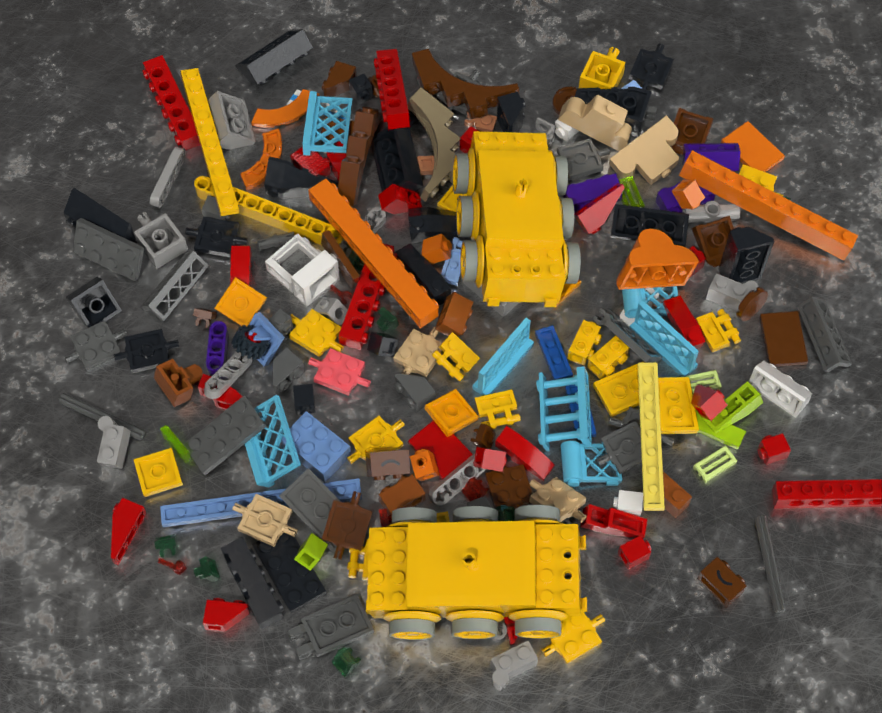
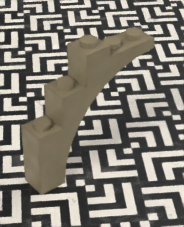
M420 88L410 98L407 106L424 126L431 140L434 152L432 177L420 196L426 202L430 197L434 198L440 186L444 187L448 181L453 183V161L455 152L460 147L458 143L461 138L449 129L453 123L454 113L423 88Z

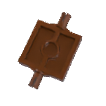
M505 465L503 472L492 471L485 473L493 506L497 511L512 510L515 520L516 508L532 504L529 502L532 491L524 465L507 467Z
M353 491L350 502L342 503L333 500L322 540L337 546L333 557L335 559L338 557V560H342L344 549L362 550L373 511L363 509L358 505L361 496L359 492Z

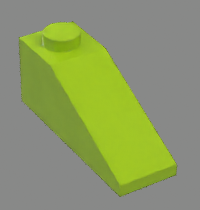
M747 381L724 400L728 406L712 421L705 418L703 420L717 433L748 416L763 404L761 394Z

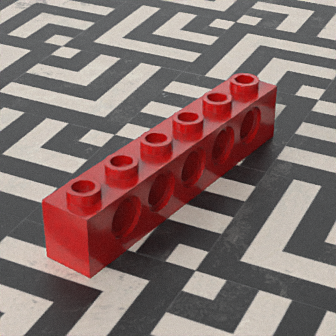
M397 49L376 51L377 58H374V67L383 122H387L388 130L410 127L409 111Z
M163 55L143 62L144 70H142L144 78L145 80L149 79V88L152 93L155 92L157 95L154 96L157 105L163 108L161 112L164 119L169 120L167 124L170 132L175 133L174 139L177 146L181 145L186 151L200 146L192 114Z
M383 243L385 246L390 247L393 256L397 259L394 246ZM365 264L338 336L339 344L358 350L362 349L363 344H367L369 333L367 332L369 328L373 327L374 313L378 312L380 296H384L386 290L379 280H371L376 277ZM361 326V328L355 329L354 327Z
M882 479L776 481L772 488L774 509L882 507Z

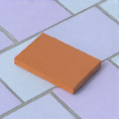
M749 121L724 137L721 143H738L741 151L740 162L763 172H767L785 158V155Z

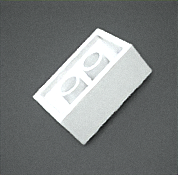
M765 361L755 366L749 383L761 395L795 418L807 405L813 394L807 387L799 385L792 377L783 374L773 364Z

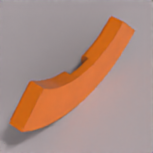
M303 89L293 102L278 109L266 110L257 108L251 122L252 126L274 128V126L289 125L298 121L300 117L307 113L310 91Z
M279 128L262 134L264 149L261 159L251 168L240 173L246 190H250L265 181L269 156L281 159L282 138Z

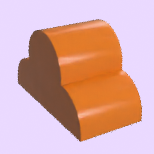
M645 229L639 234L616 279V284L619 290L685 286L699 261L696 255L688 248L674 245L671 238L664 232L657 229Z

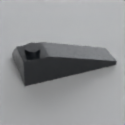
M611 87V89L577 88L575 97L582 99L585 104H588L596 95H599L628 111L624 122L628 123L632 130L641 132L652 91L638 87H628V89H617V87Z
M269 156L264 183L266 194L275 198L309 197L308 189L327 177L322 175L314 176L308 172V169L302 168L300 170L292 167L293 163ZM327 178L330 183H334L338 188L339 182Z
M431 207L408 209L412 243L423 242L424 239L443 234L447 239L458 237L456 226L457 212Z
M411 243L395 252L397 260L400 259L405 270L414 275L418 285H422L426 289L431 299H435L439 306L443 304L446 297L451 294V287L442 275Z

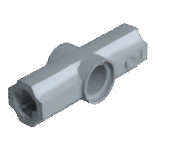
M708 201L706 205H699L692 210L682 209L683 213L689 214L688 223L704 222L707 224L730 216L731 219L740 218V207L733 203L719 204L716 201Z

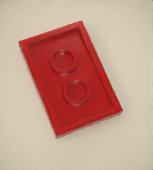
M434 420L408 440V444L415 451L426 449L433 453L439 477L442 480L473 455L454 434L447 437Z

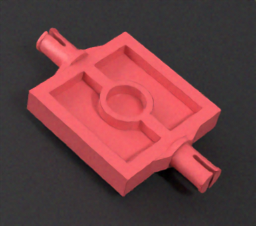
M330 348L322 361L311 357L308 365L318 368L314 377L315 383L349 396L357 384L367 388L370 386L371 380L361 377L365 362Z

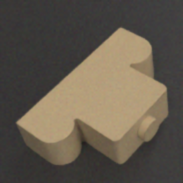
M596 95L588 104H585L578 97H571L562 106L558 117L559 121L617 151H621L627 146L632 132V127L624 122L628 111L599 95Z
M666 115L611 157L609 165L623 179L631 178L635 173V169L638 170L650 185L662 177L666 178L671 174V170L678 165L679 156L670 147L677 141V127Z

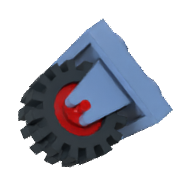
M261 312L254 314L247 327L242 325V327L238 328L231 344H233L232 347L236 349L237 353H242L241 356L244 357L246 355L248 359L252 357L253 360L257 359L263 366H268L285 337Z

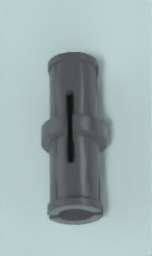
M294 231L280 235L275 233L273 234L274 236L257 238L259 249L280 248V246L285 245L295 236Z

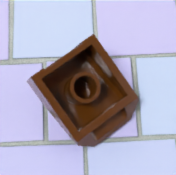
M679 108L674 121L678 129V137L676 143L670 147L675 153L683 155L684 144H705L713 124V118L704 117Z
M730 216L692 228L700 251L706 257L707 264L713 267L720 265L729 233L734 229Z

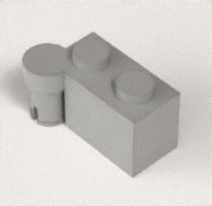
M716 273L709 287L706 299L739 312L738 308L742 300L750 292H756V288H759V286L754 281L742 284Z
M103 416L98 420V428L103 431L97 463L106 467L123 469L131 431L124 426H118L111 417Z
M529 641L491 658L490 666L494 672L492 682L496 690L501 691L502 688L505 689L509 679L537 666L538 657Z

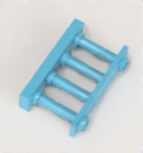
M577 367V375H574V377L548 381L543 372H540L539 380L536 381L537 390L540 393L541 433L538 434L539 444L546 451H550V442L578 438L584 446H592L589 374L585 367ZM576 385L578 387V392H575V395L548 398V388ZM574 402L578 404L579 410H576L574 413L549 416L548 406ZM574 420L579 422L580 428H577L575 431L549 434V424Z

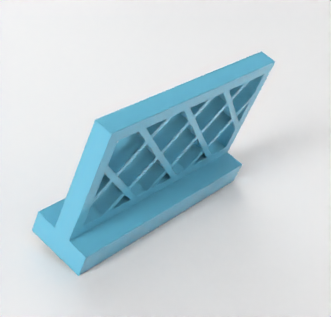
M310 91L302 142L303 155L310 156L311 151L347 153L352 98L317 96L316 91ZM320 103H328L330 105L324 108ZM348 104V106L343 109H341L338 105ZM334 108L338 112L332 115L328 111ZM325 114L328 118L322 121L319 117ZM343 115L346 119L340 122L337 118ZM331 121L336 123V125L331 128L327 125ZM321 127L326 129L323 133H319L317 130ZM341 128L345 132L339 135L335 131ZM332 134L335 138L329 141L325 137ZM319 140L325 143L323 145H315ZM337 141H340L343 144V147L335 146L333 144Z
M642 300L638 304L635 322L630 325V328L662 356V360L681 377L688 376L698 366L696 359L699 351Z
M525 318L479 371L478 380L473 384L472 389L482 396L493 394L534 346V341L529 339L531 320Z
M278 395L255 407L258 413H262L261 418L264 422L267 415L272 417L269 428H264L268 430L264 441H262L260 436L261 430L245 443L256 484L268 488L275 485V480L301 465L280 396ZM275 403L276 409L272 415L268 412L271 405ZM277 419L281 422L279 432L274 430ZM272 433L278 434L274 445L269 444ZM282 437H285L287 441L284 449L279 448ZM268 446L273 448L269 458H267L265 453ZM278 450L283 452L280 462L274 461ZM289 454L292 457L293 463L286 466L284 464ZM274 463L278 467L276 473L272 475L271 467Z

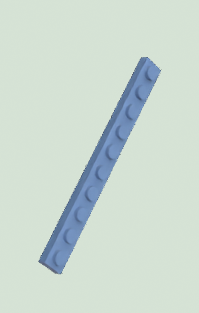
M359 478L323 483L341 502L351 501L353 491L361 493ZM286 489L164 505L160 506L162 526L170 527L241 517V513L232 510L233 506H235L234 504L237 502L247 507L252 502L255 494L288 508L290 507L279 497Z

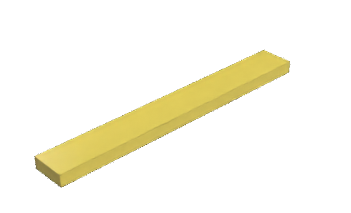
M657 362L638 363L644 511H664Z

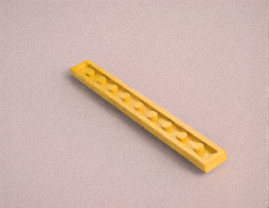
M198 68L180 70L220 216L238 214L239 207Z

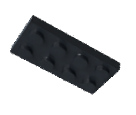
M283 533L274 547L260 540L252 544L291 614L327 594L314 569L312 568L310 571L294 560L300 549V545L295 537Z

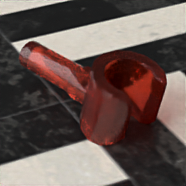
M334 285L330 286V289L341 297L342 304H347V300L343 297H348L352 300L351 292H342Z
M161 558L158 560L159 564L169 567L177 575H181L187 569L181 560H178L175 564Z

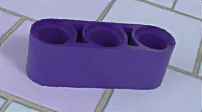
M222 321L212 323L209 330L206 366L210 376H213L227 362L229 333L226 324ZM219 365L217 369L212 368L213 366Z

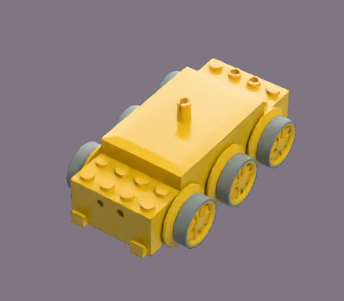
M474 131L471 148L468 153H455L453 161L454 194H467V196H459L457 202L458 237H471V240H463L461 246L462 282H475L477 288L482 286L483 302H487V306H499L500 302H544V307H556V304L559 303L564 284H577L579 280L581 266L579 244L577 242H565L564 240L571 239L574 205L571 198H559V196H564L567 190V158L565 156H554L553 152L548 150L546 133Z
M548 505L518 507L515 509V521H498V511L484 506H465L455 509L453 511V522H437V512L428 508L406 507L392 511V524L386 527L369 528L366 613L370 614L373 618H383L390 622L389 636L405 640H422L435 637V623L441 621V618H446L452 622V636L463 639L497 637L498 622L502 621L504 617L515 621V635L518 637L544 639L561 636L562 621L566 620L568 616H581V612H587V597L581 598L580 550H586V535L580 536L578 524L561 523L560 510Z

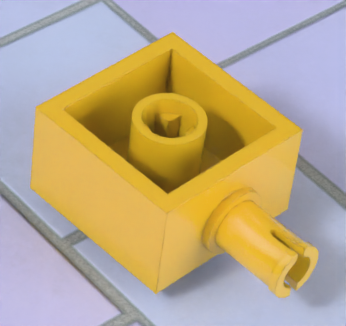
M610 47L607 55L592 51L580 76L579 88H618L624 75L626 63L616 59L620 53L619 50L615 48L614 52H612L614 47Z

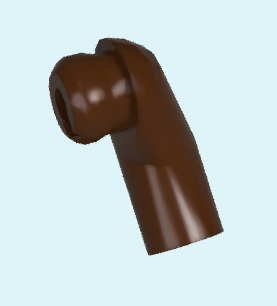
M373 75L368 80L372 85L374 96L378 99L380 97L376 75Z

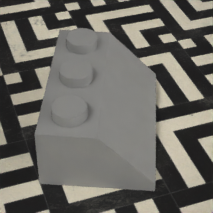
M216 91L207 101L221 148L232 150L254 145L256 140L245 100Z

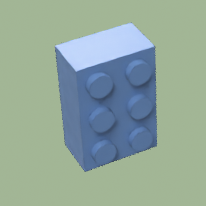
M307 411L289 428L300 463L307 469L309 468L324 483L331 478L347 461V457L351 455L350 445ZM282 437L281 440L282 449L285 448L287 442L285 437Z

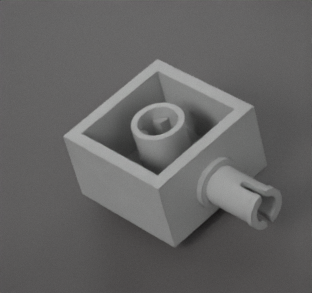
M146 212L142 213L144 218L141 214L137 217V220L143 226L134 232L137 243L144 247V253L156 269L188 251L185 238L166 213L153 221Z

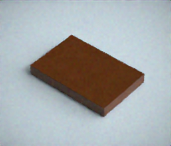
M329 230L322 233L321 245L329 254L335 255L338 260L339 272L350 288H355L359 280L358 272Z
M798 311L760 314L768 363L773 364L775 367L807 365L808 357Z

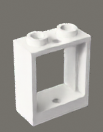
M296 234L265 261L267 271L292 293L294 292L291 280L292 275L280 264L298 249L304 252L311 260L321 253V250L315 249L307 238H302L299 234Z
M326 250L322 251L291 277L294 296L306 307L340 280L338 260L334 254H329Z

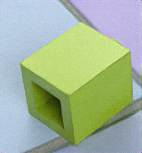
M311 533L302 543L294 560L311 571L321 559L328 544Z

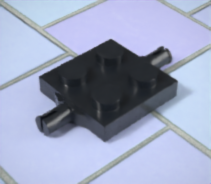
M658 44L655 51L640 49L629 74V79L640 82L642 89L652 86L662 90L674 59L662 54L665 47L663 44Z
M203 216L198 229L187 227L185 230V235L196 236L194 251L231 257V246L236 244L247 246L248 238L237 235L240 227L239 222Z
M162 329L124 337L126 343L125 352L114 354L115 362L127 359L131 373L154 369L156 366L169 360V349L180 347L179 341L177 339L167 342Z

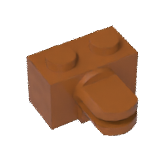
M171 359L156 366L154 379L173 407H176L191 400L193 385L200 382L203 371L196 364L183 369L182 366L179 367L174 359Z

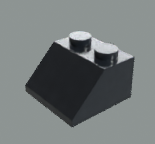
M518 92L497 97V120L502 132L519 133L522 128L523 119L525 118L523 110L526 108V105Z
M99 277L92 279L66 296L71 307L87 328L100 322L108 321L122 311L103 279Z

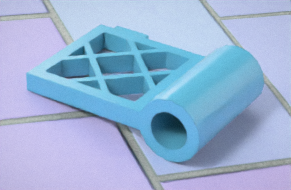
M671 286L672 293L670 295L662 290L663 287L653 288L655 292L652 295L646 292L645 288L623 289L622 297L625 316L635 318L638 304L642 300L646 304L649 301L654 303L657 308L653 310L658 315L668 316L663 303L656 300L654 296L659 293L665 300L678 296L677 286Z
M565 441L560 444L563 482L570 487H577L582 482L606 483V486H618L622 482V473L619 474L611 461L606 462L607 465L603 469L594 463L596 458L604 455L605 448L603 444L584 446L583 443L577 441ZM585 449L592 450L597 455L590 460L585 455ZM592 466L598 474L596 476H587L586 469ZM611 466L616 471V477H610L604 471Z

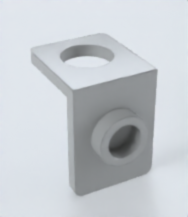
M537 117L535 128L546 133L547 145H551L555 138V125ZM540 124H544L548 130L544 129Z
M327 297L321 298L314 308L320 314H327L339 326L344 322L348 311L338 298ZM338 308L343 313L340 319H337L335 316V311Z

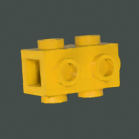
M583 320L570 346L567 359L585 366L588 359L595 353V350H593L594 346L599 345L602 339L600 334L601 326H598L595 322Z
M615 335L588 359L587 368L599 379L610 376L618 364L622 365L628 359L629 347Z

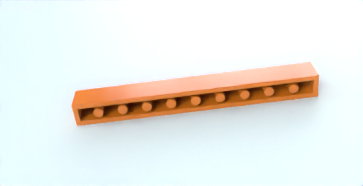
M693 150L679 174L680 177L686 180H695L698 186L843 261L857 240L858 235Z
M326 178L308 189L310 201L416 325L421 329L436 319L439 308L436 300L428 296L426 289L422 285H418L414 275L405 270L400 259L397 260L393 256L390 247L382 243V239L377 233H373L369 223L360 218L357 209L349 205V201L344 195H340L336 185L330 183Z

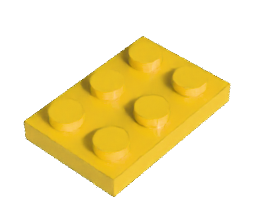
M637 364L593 383V387L610 417L629 410V407L639 406Z
M689 377L658 378L661 434H697L699 427L695 408L691 404L693 395Z

